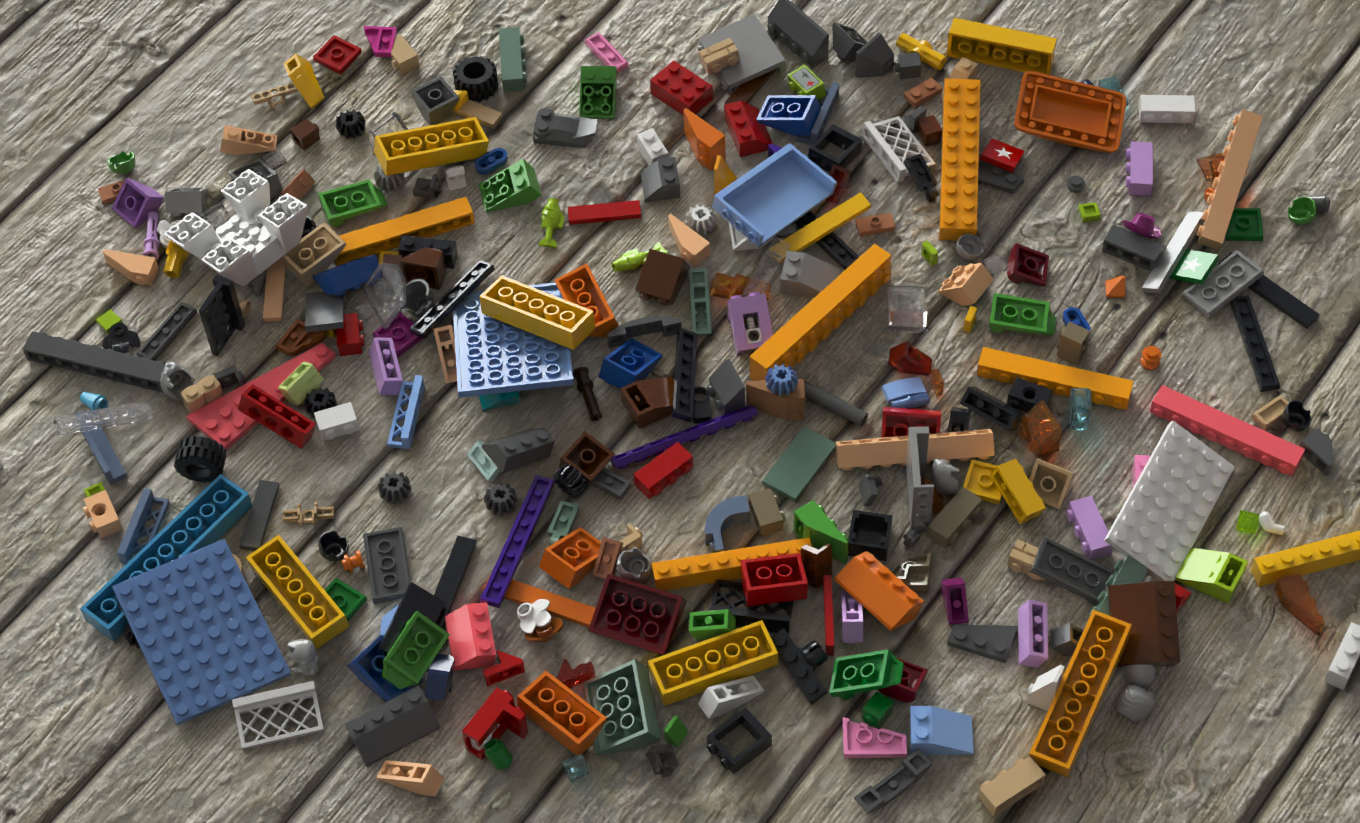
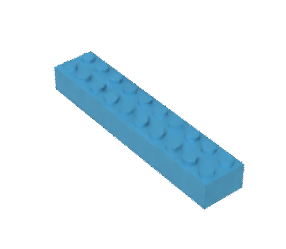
M220 474L80 608L85 621L114 642L125 631L124 626L129 624L112 586L217 542L252 507L249 493Z

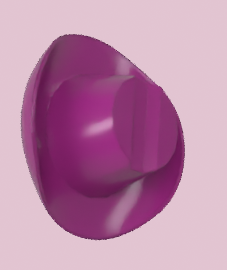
M1137 213L1131 222L1127 220L1121 221L1123 226L1133 233L1152 239L1161 237V230L1154 224L1155 218L1152 216Z

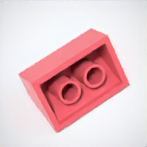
M487 602L466 604L446 615L445 624L447 633L450 634L448 642L450 654L454 657V670L487 668L490 665H494L496 650Z

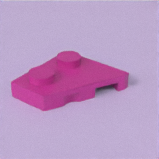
M364 26L365 35L375 57H392L391 52L397 36V27Z

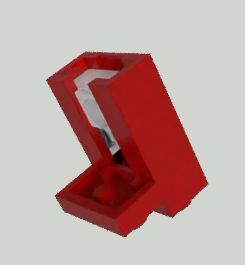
M496 687L462 730L466 751L481 760L486 757L485 744L494 738L499 740L507 729L522 739H525L529 733L525 712L520 707L515 706L513 695L507 690L502 691Z

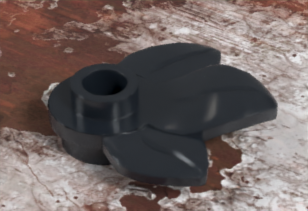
M116 323L111 326L110 333L104 337L102 346L103 349H113L116 352L125 354L129 346L140 347V338L136 332L128 330L125 324ZM122 329L121 333H116V330Z

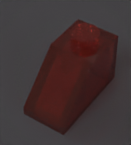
M905 341L890 348L888 364L900 373L928 376L931 375L932 358L908 341Z

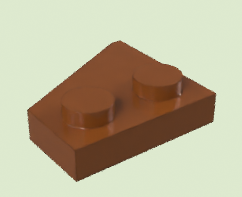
M296 319L276 344V349L293 357L325 340L327 333L324 331L307 333L305 322Z

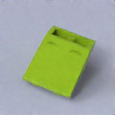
M1190 548L1175 576V580L1229 604L1246 572L1248 561L1227 552Z

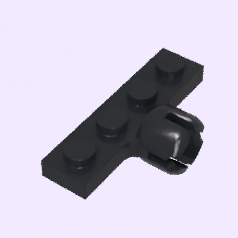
M784 628L773 635L771 639L779 658L809 703L812 705L825 696L828 692L815 674L816 668L828 660V656L816 640H813L803 648H798Z

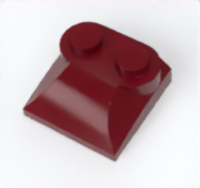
M1016 243L1008 258L1007 276L1009 280L1016 284L1024 281L1045 287L1049 255Z
M897 658L904 663L901 683L877 690L883 695L893 697L904 703L913 702L928 673V669Z

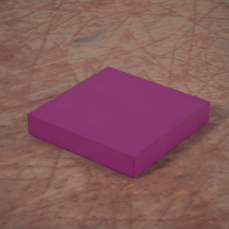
M401 312L372 333L374 338H392L397 358L423 339L411 334L409 329L414 323Z

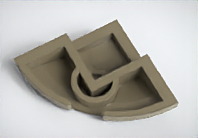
M932 553L907 558L908 561L903 563L901 568L899 564L892 568L891 572L911 590L928 591L932 570Z

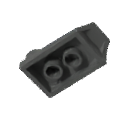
M543 108L537 113L533 143L586 148L587 142L595 136L598 119L556 114L550 108Z

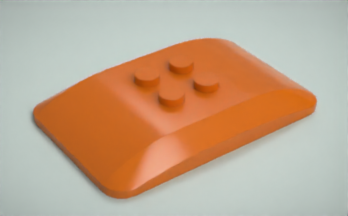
M1027 71L1024 73L1021 81L1014 126L1021 132L1050 141L1113 153L1118 150L1120 144L1126 97L1118 91L1035 71Z

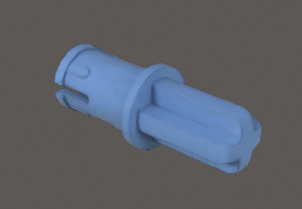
M927 393L912 397L908 395L907 398L891 401V407L913 409L928 405L930 400Z

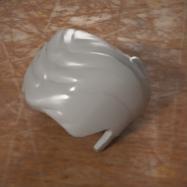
M167 362L161 374L160 386L168 397L183 401L181 392L185 388L194 385L193 380L195 379L185 367L175 362Z
M935 458L931 469L935 491L948 496L956 495L960 489L956 479L960 480L961 475L955 474V472L958 473L959 469L950 465L948 460Z
M633 547V549L625 550L619 555L617 571L621 578L641 583L651 574L653 562L641 550Z
M307 639L290 641L287 647H289L291 653H288L287 657L299 665L298 667H292L291 671L306 675L316 674L318 672V657L314 643Z
M1128 685L1118 695L1115 702L1119 713L1125 715L1131 721L1140 722L1154 709L1155 695L1153 691L1145 690L1141 686Z

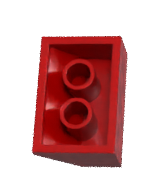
M743 101L724 105V118L740 157L768 151V145L773 144L766 126L756 121L760 112L759 109Z
M883 407L881 438L908 436L909 427L929 426V434L940 433L941 411Z

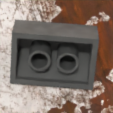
M532 428L482 444V449L498 469L505 473L550 457L555 441L544 428Z

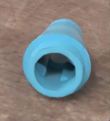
M83 392L80 396V401L95 413H103L108 407V400L103 395Z

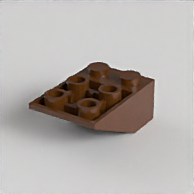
M672 377L638 380L620 388L621 402L639 429L672 414L674 380Z

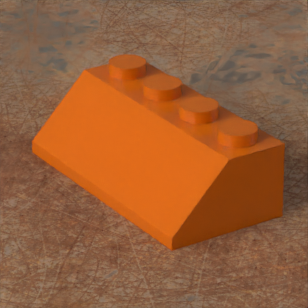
M587 263L554 280L564 300L594 311L595 329L587 337H605L610 331L619 326Z
M868 551L855 556L834 578L835 582L890 631L916 619L924 603V600L917 593L912 591Z
M546 670L517 696L518 707L525 712V715L577 757H580L594 743L607 721V717Z

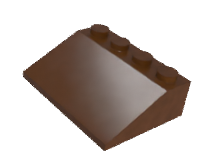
M1149 581L1108 586L1110 616L1132 624L1131 635L1117 667L1129 665L1174 667L1180 663L1174 581Z

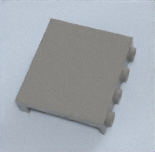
M755 14L699 38V51L728 38H731L737 47L740 61L734 66H727L721 69L720 72L714 73L715 78L720 79L723 90L727 91L730 96L733 93L732 88L776 68L780 74L787 71L784 57Z
M929 426L908 428L905 473L910 529L915 530L917 528L919 531L928 529L932 514L934 484L921 485L920 478L926 476Z

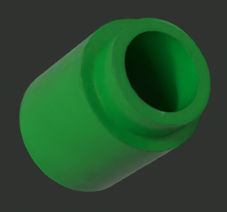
M494 738L485 744V755L496 769L504 770L511 765L513 756L502 741Z

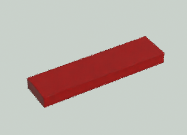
M640 200L568 207L569 225L641 218Z
M824 575L825 649L827 656H834L831 575Z

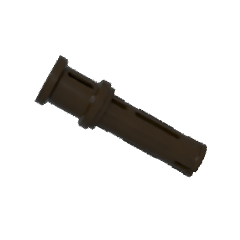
M579 367L573 371V378L577 381V390L583 395L590 420L598 421L599 418H602V414L593 392V381L589 378L588 368Z

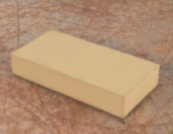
M1280 395L1254 412L1251 418L1266 430L1282 419V413L1289 402Z

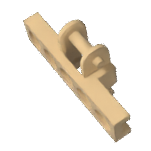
M292 82L253 94L251 97L254 105L268 101L270 107L275 109V106L280 104L285 106V96L298 92V89ZM280 96L281 100L273 103L272 98Z
M314 502V510H302L301 503H299L298 509L283 510V522L298 521L301 526H303V523H313L315 525L317 520L334 519V506L318 508V503ZM307 513H312L311 517H305Z

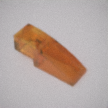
M716 272L712 279L709 295L731 299L732 296L736 295L748 297L750 293L760 292V294H766L768 301L771 284L737 273L734 277Z

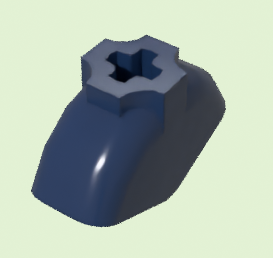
M438 654L431 663L425 688V696L428 699L443 700L448 692H451L454 671L453 656Z

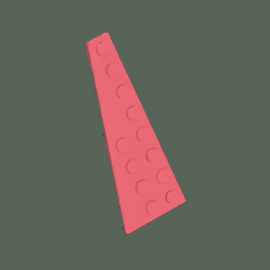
M321 343L186 416L187 420L208 438L222 444L223 448L227 450L258 424L257 421L237 410L241 395L252 384L283 403L286 398L279 391L278 387L303 362L313 364L317 372H319L336 358V354L325 344Z

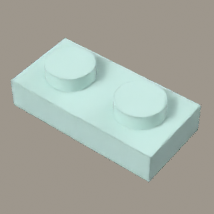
M477 440L467 455L488 481H493L500 470L482 449L484 442Z

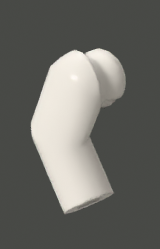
M1262 512L1259 515V522L1264 531L1283 535L1285 526L1275 524L1269 512Z

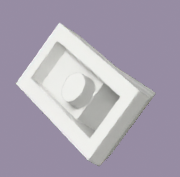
M457 165L443 169L450 190L467 186L464 166Z

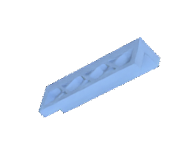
M415 375L414 382L403 381L401 384L387 442L388 447L411 449L425 389L423 376ZM406 388L412 389L411 395L407 396L405 394ZM409 402L407 411L404 412L401 406ZM405 418L404 425L400 428L397 423ZM401 433V442L393 441L394 437Z

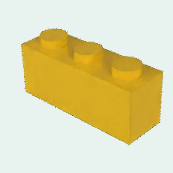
M1017 459L998 465L991 473L992 479L1019 524L1039 517L1046 507L1043 500L1038 496L1033 483L1029 481Z

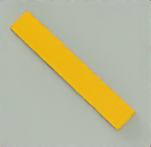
M860 192L770 247L769 251L776 261L781 264L785 261L787 250L801 252L869 210L871 204Z

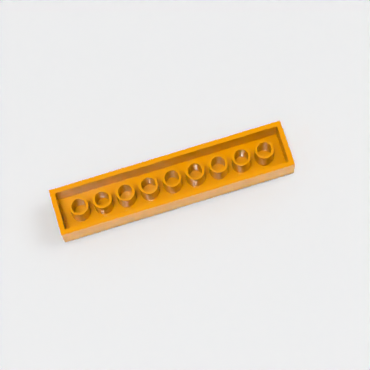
M945 78L939 240L957 241L964 234L976 236L980 80Z
M874 243L749 356L750 379L753 381L765 380L769 368L774 369L775 364L781 367L784 363L785 367L790 365L793 367L795 364L800 363L807 353L812 352L817 347L818 343L827 339L830 332L839 328L846 318L851 317L859 306H863L871 295H875L883 284L889 282L891 279L892 255Z

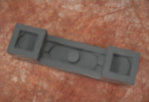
M652 316L626 322L607 334L608 347L621 346L627 341V338L660 331L663 332L664 337L676 335L678 330L682 328L681 319L667 316Z
M917 749L903 760V764L875 786H868L856 795L854 800L867 814L872 813L905 792L927 772L933 763L920 749Z

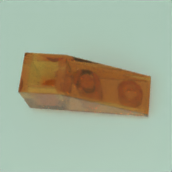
M1301 574L1277 579L1274 590L1281 606L1316 635H1320L1324 626V619L1316 609L1315 599L1309 594L1306 580H1303Z

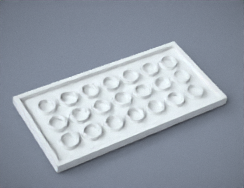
M1171 421L1104 541L1127 557L1129 555L1149 568L1147 573L1158 581H1174L1179 568L1190 548L1194 545L1235 466L1175 421Z

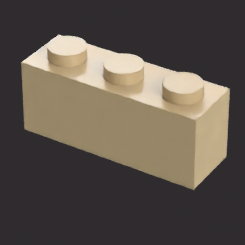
M1030 756L1024 760L1019 759L1009 770H1002L994 780L984 782L980 786L978 799L995 817L1042 786L1046 774Z

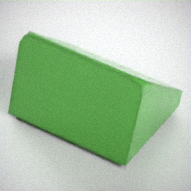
M676 715L664 730L665 741L676 747L680 746L688 734L687 728Z

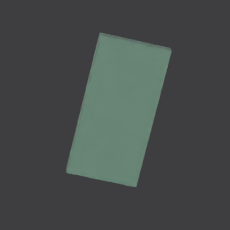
M803 427L763 479L762 485L796 502L834 452L836 443Z

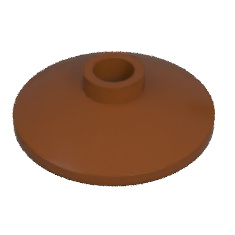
M553 617L548 625L544 627L536 626L532 634L525 633V638L530 642H548L561 631L564 625L563 621L560 618Z

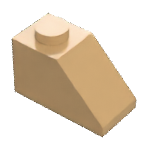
M401 34L397 35L391 52V65L394 70H398L401 75H404L420 67L418 54Z
M962 57L953 68L949 79L975 80L977 78L978 64Z

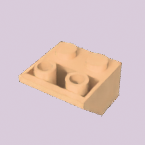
M982 263L957 266L953 269L952 275L942 283L943 286L938 292L961 306L975 304L994 279Z

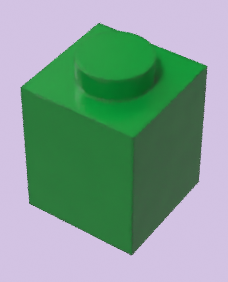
M876 691L863 707L862 719L869 726L880 729L893 712L894 702Z

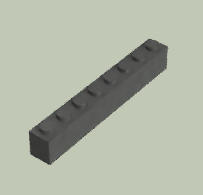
M33 331L22 348L26 359L164 393L160 386L161 374L166 364L163 361L157 362L146 357H136L129 353L124 354L112 349H103L96 345H87L79 341H70L62 337H53L42 332L37 333Z

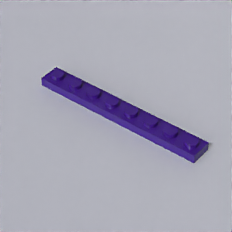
M752 405L742 407L618 454L610 460L611 465L615 468L623 469L628 467L631 462L646 460L649 455H660L665 449L670 448L677 442L681 445L686 441L694 442L699 440L702 435L717 433L720 428H731L735 426L736 422L741 420L742 422L752 420V416L758 414L756 407Z
M535 476L482 593L481 603L487 602L489 606L500 608L553 489V479Z

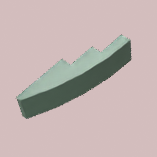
M707 268L689 269L693 332L697 333V335H712Z

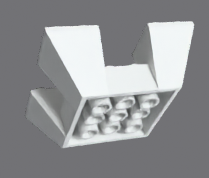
M249 169L221 190L237 213L228 222L214 231L210 223L192 212L164 233L165 237L200 258L203 263L222 276L233 280L243 287L300 243L308 211L306 204L288 193L281 196L270 206L269 182Z

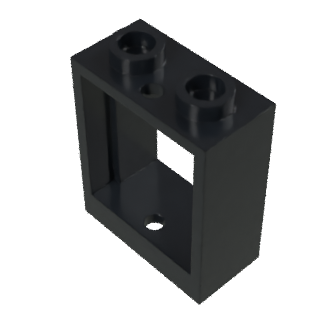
M832 124L809 147L808 159L822 169L838 176L861 153L863 139ZM831 142L846 151L836 159L821 150Z
M745 707L707 735L706 747L712 755H716L720 759L721 765L726 770L729 769L735 774L772 746V735ZM742 724L757 741L734 758L721 745L719 740Z

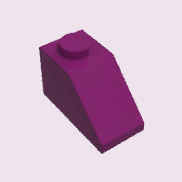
M961 577L941 580L942 596L948 624L969 622L965 582Z

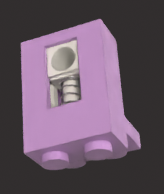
M754 292L750 293L748 297L736 295L728 300L727 317L728 321L731 322L736 354L748 353L750 349L759 348L773 335L766 294ZM753 317H756V319H757L758 328H756V325H755V323H754V322H755V321H754L755 318H753ZM744 319H747V330H745ZM756 333L758 340L751 341L748 334Z

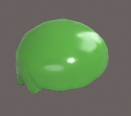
M122 151L119 155L109 157L108 160L109 169L121 175L130 173L136 164L135 155L132 151L129 155Z
M1304 196L1295 198L1292 206L1288 207L1290 221L1296 225H1306L1313 221L1316 217L1315 201L1310 197Z

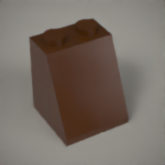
M649 249L635 290L642 299L650 300L652 298L656 299V302L659 304L667 305L669 303L673 305L691 268L683 258Z

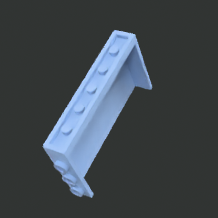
M789 143L715 194L712 208L722 215L725 220L729 221L738 231L742 232L751 242L760 247L834 194L837 182Z

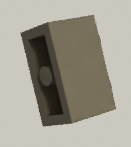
M1069 321L1067 326L1062 327L1058 334L1060 340L1056 347L1058 349L1057 357L1078 366L1087 352L1090 331Z
M771 488L748 494V505L760 536L782 531L783 522H786L783 510H779L778 497L776 494L773 495Z

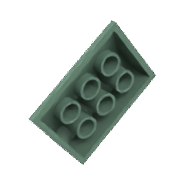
M634 659L583 682L586 702L607 717V721L593 743L595 755L599 756L643 748L661 740L648 668Z

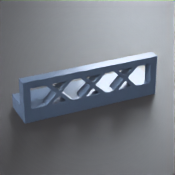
M833 82L830 89L825 88L827 96L823 101L822 99L818 100L822 108L812 128L810 138L797 136L798 142L812 145L823 134L839 97V83Z
M81 415L76 417L80 431L109 485L127 478V474L97 418L85 423Z
M143 489L117 552L121 564H127L133 554L141 551L157 535L169 506V499L154 497L151 489ZM153 504H162L161 509L153 513ZM154 518L156 521L155 525L146 528L145 523ZM148 535V541L140 545L138 542L139 538Z

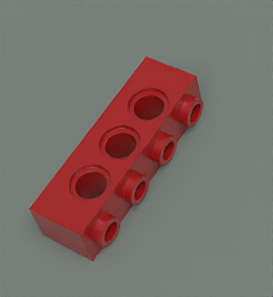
M252 384L241 395L237 410L302 449L312 438L316 423Z

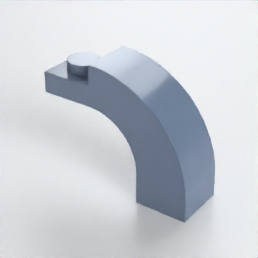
M747 495L724 500L708 515L705 523V545L710 544L711 553L724 551L722 534L728 527L734 524L750 522Z

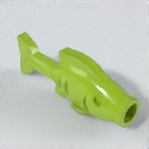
M549 198L542 210L541 229H546V235L539 242L541 247L557 248V243L552 239L553 230L555 228H563L564 216L558 205L559 201L556 198Z
M660 242L654 246L653 250L667 253ZM637 249L625 252L620 258L611 263L614 272L637 269L638 266L645 263L649 250L638 252Z

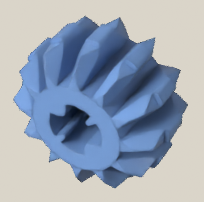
M783 363L779 367L775 364L774 369L769 368L768 374L765 376L767 389L771 390L772 394L778 393L780 397L782 393L789 395L790 391L795 392L798 384L796 370H792L791 365L785 367Z

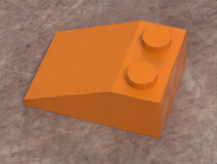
M685 108L683 110L685 136L698 162L703 167L713 170L718 155L726 159L725 135Z
M579 527L544 550L539 568L570 589L581 582L595 567L601 541Z

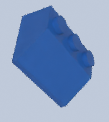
M376 255L352 260L312 276L327 295L335 294V297L346 294L345 290L349 288L351 291L361 288L362 283L366 282L368 285L377 282L376 278L381 277L382 272Z

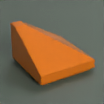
M1125 276L1105 281L1106 298H1125Z

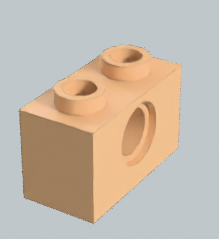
M106 490L84 499L86 507H83L87 518H92L93 521L89 523L93 532H98L100 538L123 530Z

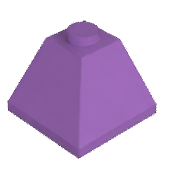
M126 178L112 209L133 227L137 228L147 221L149 212L158 211L164 197L153 188Z

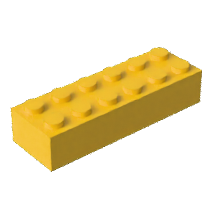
M954 18L949 30L947 56L957 59L964 57L973 62L1020 72L1035 71L1050 75L1054 63L1057 38Z
M473 117L375 136L374 153L385 175L389 176L479 158L487 153L489 140L477 118Z
M502 275L479 296L482 314L572 350L595 329L594 311Z
M277 535L246 557L253 572L307 639L314 643L316 650L349 627L345 614L280 535Z
M763 620L649 660L648 668L662 704L666 706L705 692L707 687L741 679L777 666L778 652Z

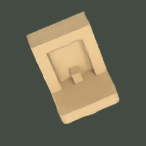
M631 523L627 525L628 536L620 541L623 542L621 553L625 550H631L633 547L638 549L642 547L643 535Z

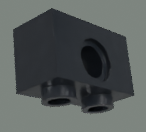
M1017 377L1008 393L1007 404L1032 416L1043 418L1051 402L1053 390Z

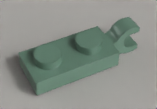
M560 501L548 530V536L551 537L549 546L570 534L580 510L579 505Z

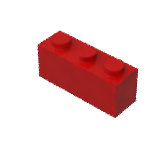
M677 442L634 473V485L648 499H651L653 496L659 495L668 485L674 484L680 476L692 470L694 467L693 456Z

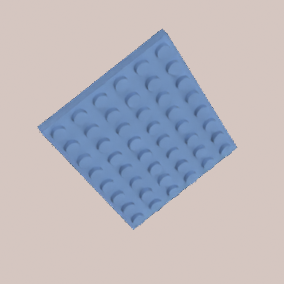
M556 283L529 285L563 299ZM485 290L472 292L453 311L459 398L574 385L570 348L482 314L479 296Z
M225 539L112 586L177 726L232 702V699L241 698L291 675Z

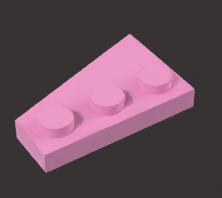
M843 717L844 758H907L906 735L883 728L876 729L869 727L866 723H855Z

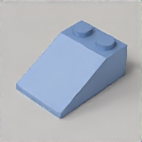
M910 706V755L917 749H920L924 755L974 754L972 716L933 706Z

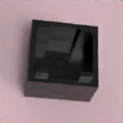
M853 510L848 536V556L855 557L868 551L877 560L886 561L893 515Z

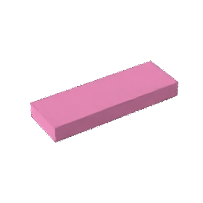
M600 32L585 39V44L606 66H616L617 73L629 67L628 62Z

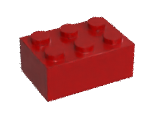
M674 60L650 80L651 95L683 116L685 108L696 115L713 100V86Z
M800 553L741 560L740 577L747 606L807 599L808 582Z

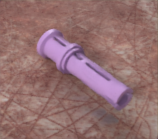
M149 212L147 215V236L143 241V246L145 247L143 256L155 257L158 260L160 241L157 239L159 214L157 212Z

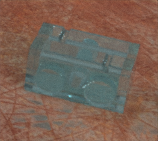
M1073 388L1070 391L1067 410L1069 429L1083 430L1089 427L1092 400L1091 391L1088 388Z

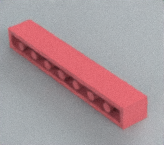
M1164 385L1160 387L1152 400L1150 413H1153L1155 416L1170 422L1175 421L1192 433L1206 437L1212 442H1217L1230 450L1259 461L1263 465L1270 466L1283 474L1293 477L1303 459L1304 448Z

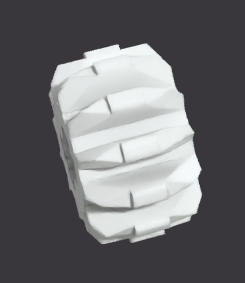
M696 204V207H690L689 212L686 214V225L698 234L700 232L704 234L707 231L712 232L713 227L716 225L715 211H712L711 207L706 208L705 204L702 207Z

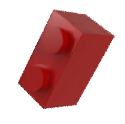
M358 313L344 314V328L336 329L337 347L340 356L362 354V346H365L364 335H361L360 331H364L363 321L358 318Z

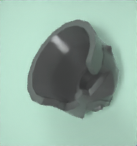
M415 279L401 289L397 302L402 311L421 318L435 305L433 290L429 288L425 280Z

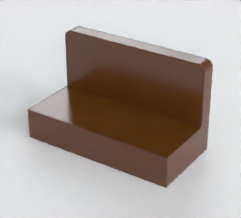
M827 543L819 550L807 544L801 547V558L807 582L809 585L818 588L823 584L824 575H831L832 577V545Z

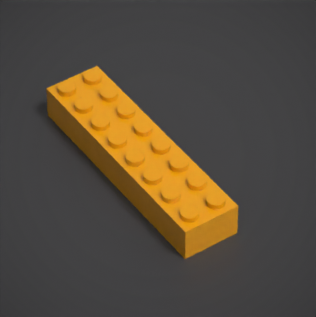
M1092 610L1029 752V756L1038 766L1069 777L1131 635L1132 624Z

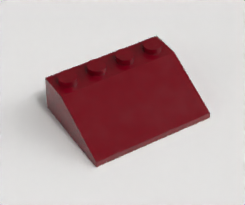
M607 574L588 631L665 655L679 625L687 601L682 596Z

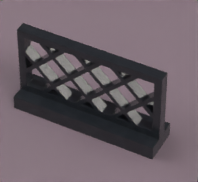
M215 275L212 280L214 289L200 307L199 313L212 355L218 356L236 329L243 330L245 322L233 280Z
M716 580L709 611L729 609L736 618V628L763 620L768 632L778 633L784 628L789 634L794 601L779 602V605L773 608L768 604L747 606L745 596L743 597L739 593L743 590L741 582ZM719 587L728 588L730 591L723 595L719 591ZM735 595L739 600L731 603L727 598ZM722 601L727 605L726 607L716 606V604ZM742 603L747 607L745 610L736 609ZM763 606L767 611L760 612L756 611V609ZM783 608L787 615L777 614L776 612Z

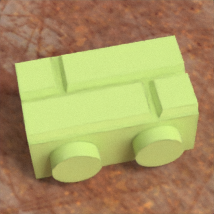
M303 362L278 389L289 403L299 406L304 404L306 393H311L312 389L315 391L319 389L320 383L324 378L317 372L313 364Z

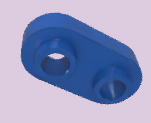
M495 148L479 157L475 161L476 172L486 175L506 164L508 161L506 150Z
M1069 307L1064 310L1062 320L1065 326L1070 321L1090 331V326L1079 309Z

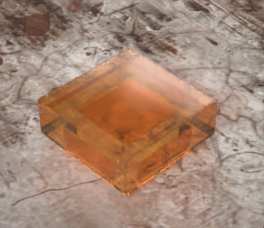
M933 369L931 370V384L936 396L942 395L944 382L940 371Z

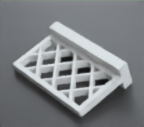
M899 116L874 124L871 121L864 122L861 136L897 183L902 182L905 176L910 175L908 169L903 164L906 155L915 156L921 154L927 162L926 164L929 169L935 167L936 163ZM897 123L900 129L891 127L890 125ZM877 129H883V130H886V132H885V134H884V133L878 132ZM888 131L898 134V136L894 137L887 135ZM900 135L908 137L909 141L899 138ZM885 139L895 142L894 146L888 144ZM897 143H899V144H902V145H906L907 148H906V149H903V148L897 147L896 145H897ZM909 147L916 148L919 152H913L908 149ZM894 151L904 154V157L897 156Z
M314 681L232 699L242 750L324 731ZM313 698L314 704L310 710L300 706L304 699ZM287 703L295 706L289 715L281 711L283 705ZM265 708L274 710L269 720L260 715ZM298 708L307 713L302 722L292 718ZM249 712L254 717L247 725L241 721L240 714ZM278 713L287 718L281 727L272 723ZM310 716L318 721V726L312 728L304 724ZM257 718L266 722L260 732L252 728ZM290 720L299 725L295 732L291 733L284 730ZM269 725L278 730L274 737L264 735ZM249 730L258 735L254 741L245 743V735Z

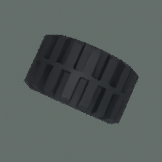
M473 55V57L468 56L465 60L461 59L460 63L455 65L453 69L455 90L467 91L469 100L481 102L483 99H489V96H493L494 92L497 91V70L493 61L490 62L489 58H484V56L477 57V55Z
M186 437L178 444L174 468L177 473H180L186 479L196 482H212L223 473L227 454L226 449L223 448L222 444L207 437Z

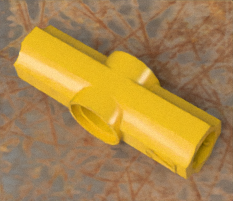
M902 33L896 41L897 47L907 53L919 52L920 62L923 61L937 70H941L947 62V57L933 50L931 44L925 40L919 42L911 36Z
M170 241L166 249L168 256L163 273L167 277L178 278L189 252L173 241Z

